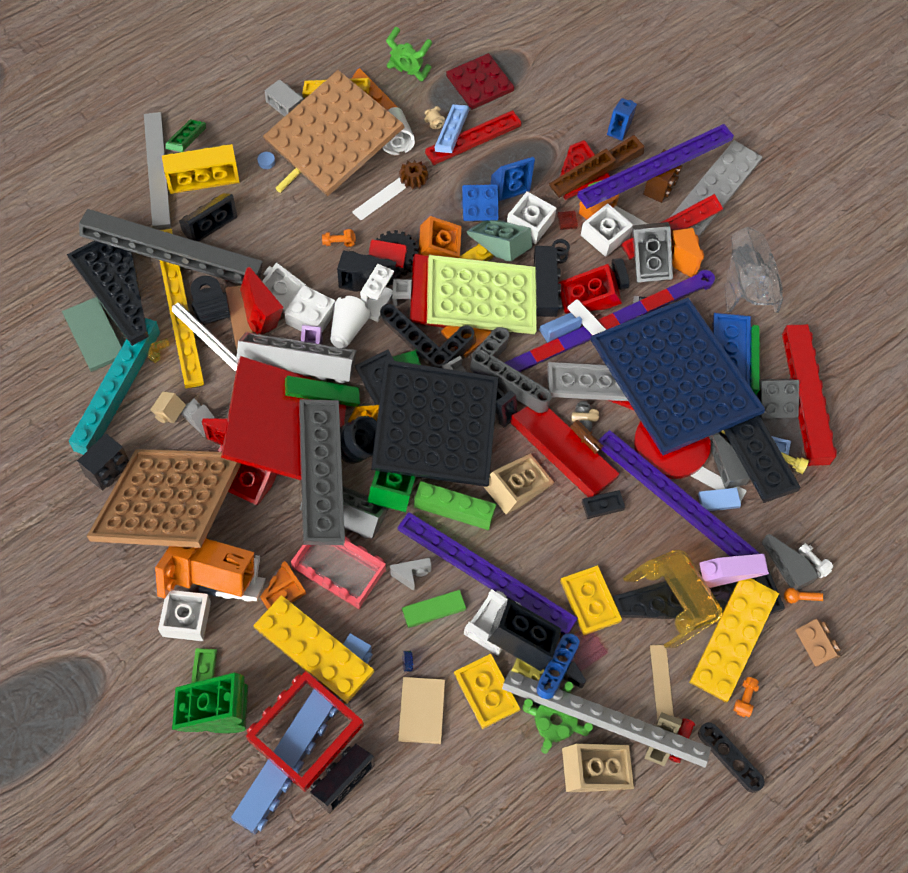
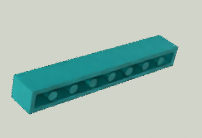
M145 318L148 338L131 346L127 339L125 340L68 441L74 452L84 455L106 432L160 335L156 321Z

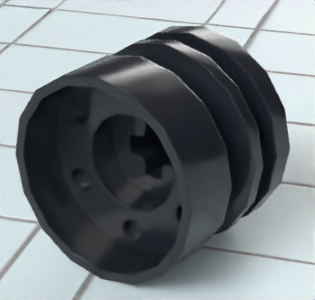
M361 416L340 427L341 459L343 461L355 464L373 456L377 424L374 418Z

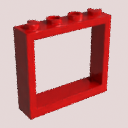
M307 671L302 675L298 674L292 681L293 685L287 691L284 690L279 694L273 707L269 706L263 712V718L258 723H253L248 728V734L246 735L247 740L304 792L310 788L364 726V722ZM308 683L351 722L301 777L257 737L302 687Z

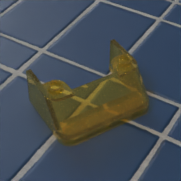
M678 549L648 560L623 578L625 582H637L643 577L649 580H658L663 576L683 607L684 611L675 619V626L680 634L665 643V648H677L718 621L722 616L721 606L685 551Z

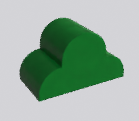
M231 673L175 687L172 730L181 732L208 731L213 733H238L245 731L248 702V685L244 683L245 677L238 673Z

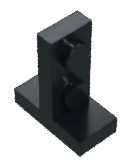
M497 388L495 413L498 415L499 424L503 428L511 423L512 415L517 413L516 395L511 390L504 394Z

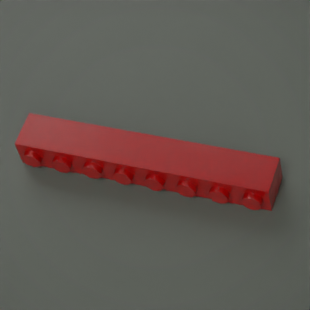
M808 324L786 325L782 338L790 378L799 380L798 420L805 456L809 460L807 466L830 465L836 458L837 451L836 447H833V432L829 428L830 417L829 413H826V398L822 394L823 383L819 379V364L815 360L816 349L812 345L813 335L809 331Z

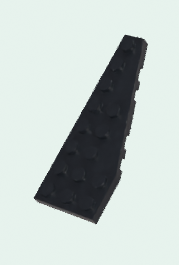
M92 241L68 253L67 257L131 346L148 338L149 335L132 252L98 241Z
M699 571L613 596V601L620 616L626 618L719 621L737 582L709 588L703 582L702 573ZM770 572L767 575L751 578L779 593ZM778 595L770 614L785 609L780 595Z

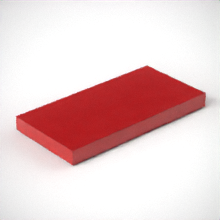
M415 254L413 256L410 321L445 328L447 325L427 323L429 256Z

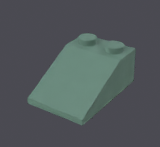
M497 220L483 221L467 231V234L495 257L505 261H513L516 257L532 248L530 227Z

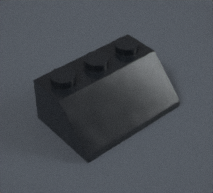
M222 193L205 205L198 207L197 210L189 215H185L179 220L182 232L188 239L199 242L236 219L237 212L234 196Z
M357 744L353 747L348 746L341 754L342 759L338 763L333 762L327 768L326 776L322 780L318 778L310 787L312 789L310 791L311 797L329 814L375 766L374 756Z

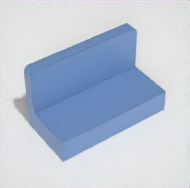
M568 313L541 325L539 330L548 343L579 329L582 318L580 316L575 318L572 313Z

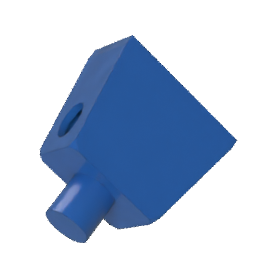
M620 99L612 113L607 132L608 136L621 141L624 139L632 123L637 106L636 103L632 100ZM619 121H623L622 126L618 125Z

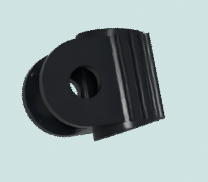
M212 276L196 278L190 287L193 298L190 304L197 320L202 325L229 318L230 311L226 292H222L219 281ZM205 285H208V286L211 287V288L201 289V287H202V286H205Z

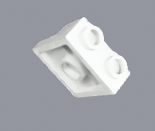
M278 263L273 268L269 266L263 274L266 277L262 282L284 307L283 313L302 286L306 285Z

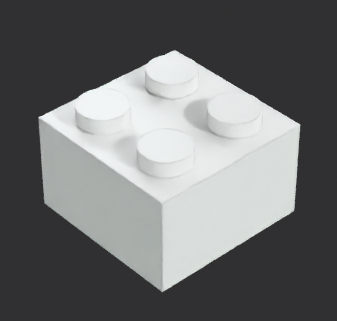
M526 192L508 214L507 222L530 227L532 242L537 244L554 222L557 208Z
M607 203L583 223L581 236L606 257L630 238L633 224Z
M303 285L284 312L286 324L301 332L302 325L319 326L323 332L333 317L335 300Z
M170 591L164 599L158 628L162 637L204 641L211 605L208 594Z

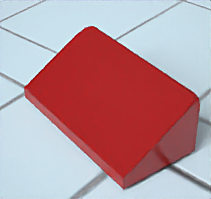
M371 240L368 255L381 259H390L396 262V267L403 268L407 246Z

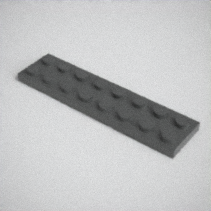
M300 399L303 545H344L339 401Z

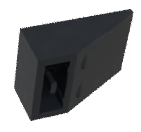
M343 250L337 267L338 286L341 289L354 292L361 291L377 264L394 270L386 286L393 285V279H396V262L390 259H381L372 255H363L354 251Z

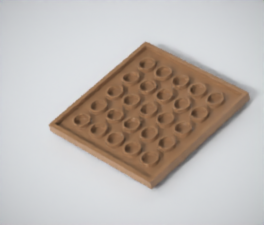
M337 70L264 134L263 138L324 194L329 196L405 127L401 121Z
M136 449L87 534V538L90 542L201 548L241 463L221 458L222 452Z

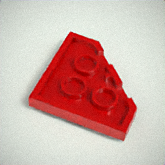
M585 140L569 147L560 176L595 155ZM606 173L564 195L563 198L566 200L576 196L579 191L587 188L589 184L604 180L610 176Z

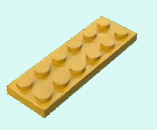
M751 578L738 581L689 683L724 702H728L779 593Z
M282 595L253 625L259 633L345 704L352 699L374 673L373 668Z

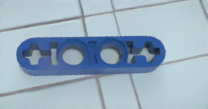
M565 634L561 638L553 659L546 666L538 682L536 691L541 698L551 699L554 697L577 653L580 643L577 636ZM571 643L569 650L566 649V645ZM562 655L567 658V661L562 662L558 660L557 656ZM556 670L560 675L552 676L549 671ZM547 683H551L550 688H548V690H545L544 688L546 687Z

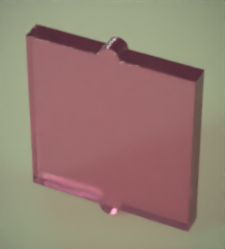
M580 630L574 634L578 637L580 643L572 661L575 662L580 671H583L608 653L599 642V637H596L593 632L583 635ZM571 643L566 645V649L569 650Z

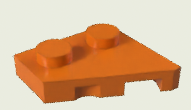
M286 561L282 562L281 568L273 576L270 585L260 596L267 610L281 595L291 603L306 595L305 589Z

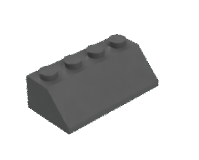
M342 486L344 530L354 531L364 538L372 539L378 532L389 508L369 503V496Z

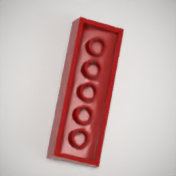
M527 406L512 415L511 424L587 497L599 495L619 477V473L598 453L594 454L585 443H582L578 435L550 408L544 413H538Z

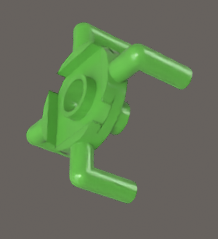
M394 27L386 40L387 44L392 48L387 68H396L401 72L403 70L407 71V74L415 75L419 81H424L432 67L426 64L422 72L419 70L424 61L422 57L427 53L432 45V41L427 39L420 51L416 52L409 43L404 45H397L394 40L399 34L400 29Z
M566 682L562 691L571 693L573 684ZM531 699L524 701L523 711L535 716L536 727L540 735L545 738L541 747V751L544 754L550 751L552 742L565 740L574 732L588 736L593 729L591 723L581 726L577 724L578 719L542 704L539 708L532 706L533 702ZM558 715L561 717L562 723L554 725L551 723L550 717Z

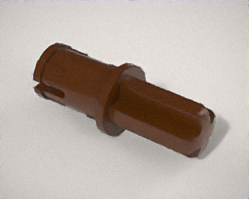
M579 420L572 423L570 428L594 454H597L598 450L604 447L592 435L593 432L589 431Z

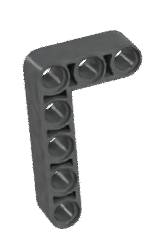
M503 327L494 329L473 352L470 370L475 374L498 377L497 388L505 393L511 390L516 395V400L538 413L546 412L551 401V392L497 359L507 347L509 332Z

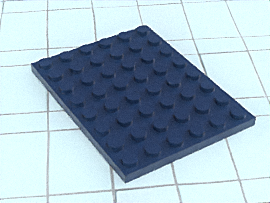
M689 298L591 336L590 341L663 456L765 412L764 406Z

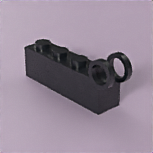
M564 239L555 240L552 246H535L534 267L537 317H557L558 310H561L562 300L558 299V295L561 294V284H558L561 270L557 268V264L567 261L570 244ZM558 243H563L566 245L567 249H564L562 247L555 248V245Z

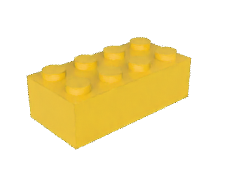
M232 144L162 155L164 173L170 194L240 183Z

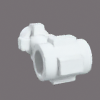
M806 543L802 545L797 552L806 557L815 566L819 578L826 577L832 571V563L827 559L821 561L812 552L813 547L811 545L808 546Z

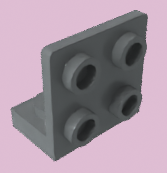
M792 378L759 379L761 403L765 408L761 418H793L799 416V380Z

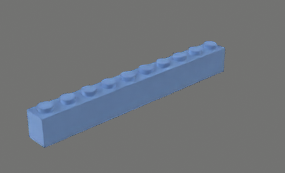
M350 633L343 645L368 664L373 655L371 653V645ZM314 689L273 752L298 774L304 765L302 760L306 754L310 755L316 746V743H314L318 735L322 736L328 726L326 725L330 717L334 718L338 709ZM268 759L231 816L232 820L253 834H256L258 830L261 832L267 824L268 819L266 817L269 812H274L279 805L280 800L278 798L282 792L286 793L292 784L290 778Z

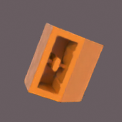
M693 228L672 231V267L690 277L697 275L701 261L704 259L703 250L699 247L698 235H695Z

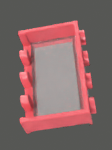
M346 536L344 545H302L291 561L292 569L359 610L386 571V564L382 558L377 555H370L360 545L355 546Z

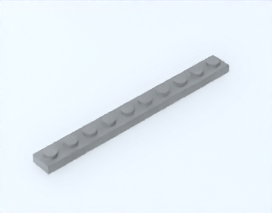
M509 671L504 681L503 690L526 699H531L549 708L699 766L706 767L711 747L674 734L561 689L556 691L553 698L543 699L536 691L539 681L513 671ZM546 685V687H545L544 689H545V690H548V688H550V686H549V685Z

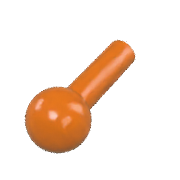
M788 588L784 592V599L791 604L799 600L823 601V593L799 592L794 588Z

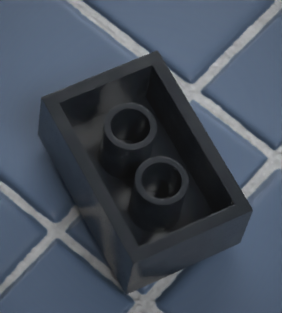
M508 598L497 611L487 641L541 671L553 659L561 628Z

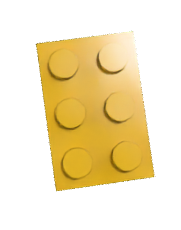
M598 565L561 578L560 582L575 617L578 618L577 621L583 635L622 621Z
M491 654L454 671V675L482 729L520 711V707L513 694L502 689L505 679Z

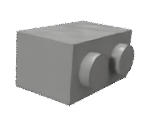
M280 79L264 90L266 102L284 117L303 101V97L299 93L293 91L288 84L283 83Z

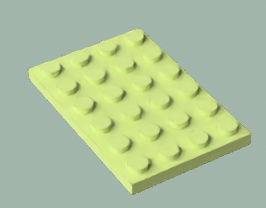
M429 255L427 323L458 327L469 325L472 328L488 330L503 327L508 332L535 334V267Z

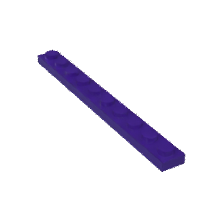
M722 124L579 191L577 196L586 209L732 141L734 135L725 124Z
M609 430L598 440L604 445L601 449L730 557L760 554Z
M410 512L399 524L398 531L495 592H502L506 599L510 598L518 602L523 607L560 627L561 634H569L576 623L577 617Z

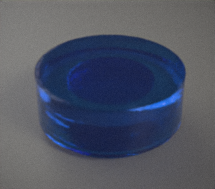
M411 650L403 651L402 662L404 672H411L413 670V654Z

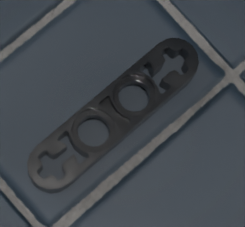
M704 723L698 731L700 740L706 746L711 747L710 751L748 792L756 793L760 791L765 783L760 772L714 723ZM711 729L713 731L711 734L712 737L710 735L708 737L704 735L706 730ZM717 737H719L720 740H718V741L713 745L712 742L714 741V739H716ZM719 744L728 746L729 753L727 755H723L718 751ZM735 760H740L744 764L743 771L734 769L733 762ZM749 769L750 773L748 774V776L743 778L742 775L745 774ZM756 778L758 780L757 786L749 784L751 779Z

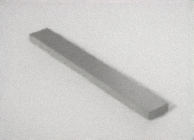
M161 112L144 114L152 227L154 229L171 228L168 184L162 161V155H165Z

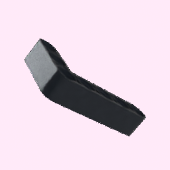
M385 304L380 309V315L384 323L431 367L442 368L443 365L459 356L462 357L476 342L474 329L469 325H464L441 347H438L394 305ZM388 313H393L391 317H386ZM406 324L405 328H398L400 325ZM465 334H471L469 338H463ZM419 336L417 340H411L412 337ZM452 347H458L454 352L449 351ZM426 348H432L430 352H424ZM440 359L445 360L443 364H436Z

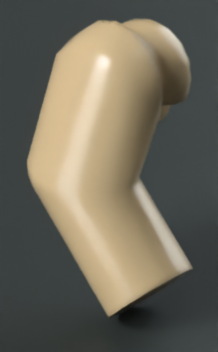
M591 409L589 413L573 412L572 422L576 420L596 422L599 420V411Z

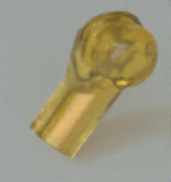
M167 338L150 345L147 354L150 361L158 362L161 359L159 357L160 350L170 346Z

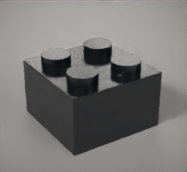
M105 434L77 462L85 477L103 491L106 487L113 484L115 478L120 473H123L129 459L123 446L108 434Z

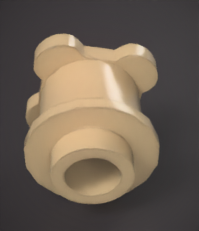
M439 106L425 111L426 117L424 120L426 123L430 122L432 129H440L445 123V117L439 113L441 110Z

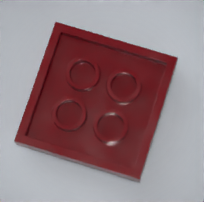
M489 53L446 71L447 78L471 110L514 91V85Z

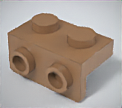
M815 619L795 630L815 667L841 656L839 654L841 648L835 639L832 640L828 633L831 631L825 621L821 622V620Z

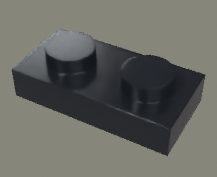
M620 490L582 499L587 519L624 511L626 508Z

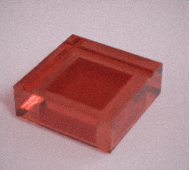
M575 211L558 212L557 217L560 230L578 228Z

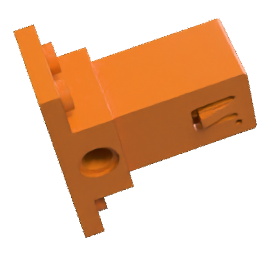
M206 538L201 548L169 546L155 567L157 596L166 598L168 593L174 590L175 585L190 589L194 583L242 597L254 577V552Z

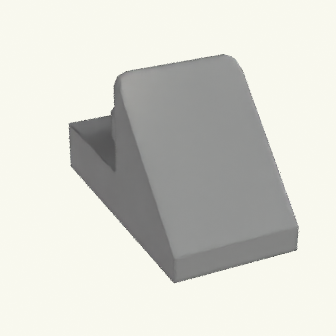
M193 399L186 404L181 415L206 438L201 421L203 418H214V416L205 404L201 406Z
M430 558L390 565L391 576L412 590L415 587L413 575L421 577L431 572Z

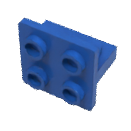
M497 185L462 186L461 209H463V221L498 220Z

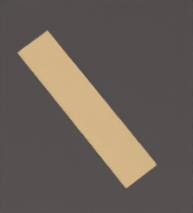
M650 645L657 721L661 712L674 717L666 645Z

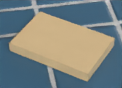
M403 677L398 741L441 744L445 680Z

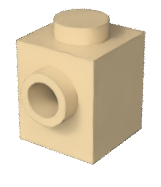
M162 392L150 410L156 415L155 418L162 423H175L186 404L175 393Z

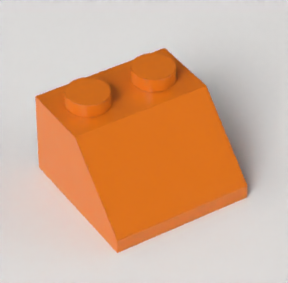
M429 216L420 225L418 254L424 256L460 257L461 226Z

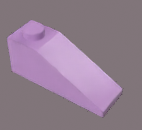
M765 554L722 557L699 562L703 582L709 588L769 574Z

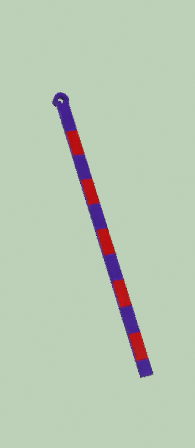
M702 270L693 277L598 319V322L606 330L657 310L702 288L705 290L710 289L715 281V276L711 271ZM583 326L504 363L518 372H522L589 341L592 334Z

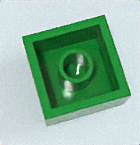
M376 471L370 488L368 502L406 512L415 476Z

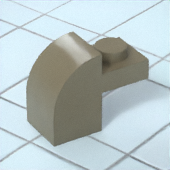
M661 712L654 726L677 734L682 720ZM647 745L644 759L665 766L670 754Z

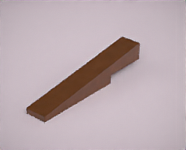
M633 135L609 151L606 148L549 183V186L560 198L643 155L644 145Z

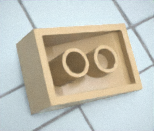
M530 453L493 471L490 474L488 487L484 488L507 515L553 485L554 481Z
M574 744L562 748L566 792L634 789L629 745Z

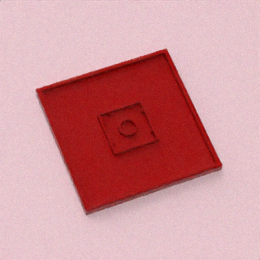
M240 356L237 363L221 458L301 480L299 401L304 398L285 395L286 376H293L311 380L316 379ZM339 404L340 427L344 425L346 405Z

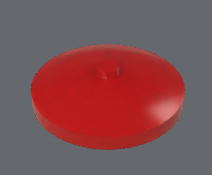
M640 421L634 436V448L639 455L669 479H682L695 474L703 467L710 454L711 441L709 437H706L663 456Z

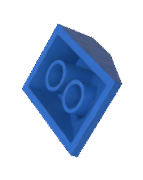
M534 157L501 166L491 175L490 185L498 186V201L530 192L535 162Z

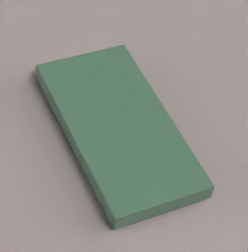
M95 297L63 310L62 313L90 371H95L113 363L122 347L98 299Z

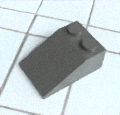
M669 223L632 225L637 283L673 279Z

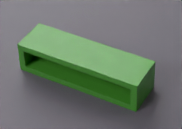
M422 481L414 498V508L486 530L490 529L496 508L494 503Z

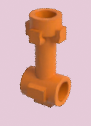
M351 229L344 230L343 235L330 236V233L322 234V244L331 246V243L344 242L346 247H352L355 245L356 236Z
M747 677L743 681L742 686L745 687L742 700L737 699L733 708L737 715L750 717L754 706L749 703L753 691L757 692L759 689V681L755 678Z

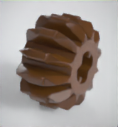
M414 159L412 163L407 161L406 164H402L399 171L401 184H405L406 188L410 186L412 190L415 187L420 189L421 185L426 184L428 171L427 167L422 164V161L416 163Z

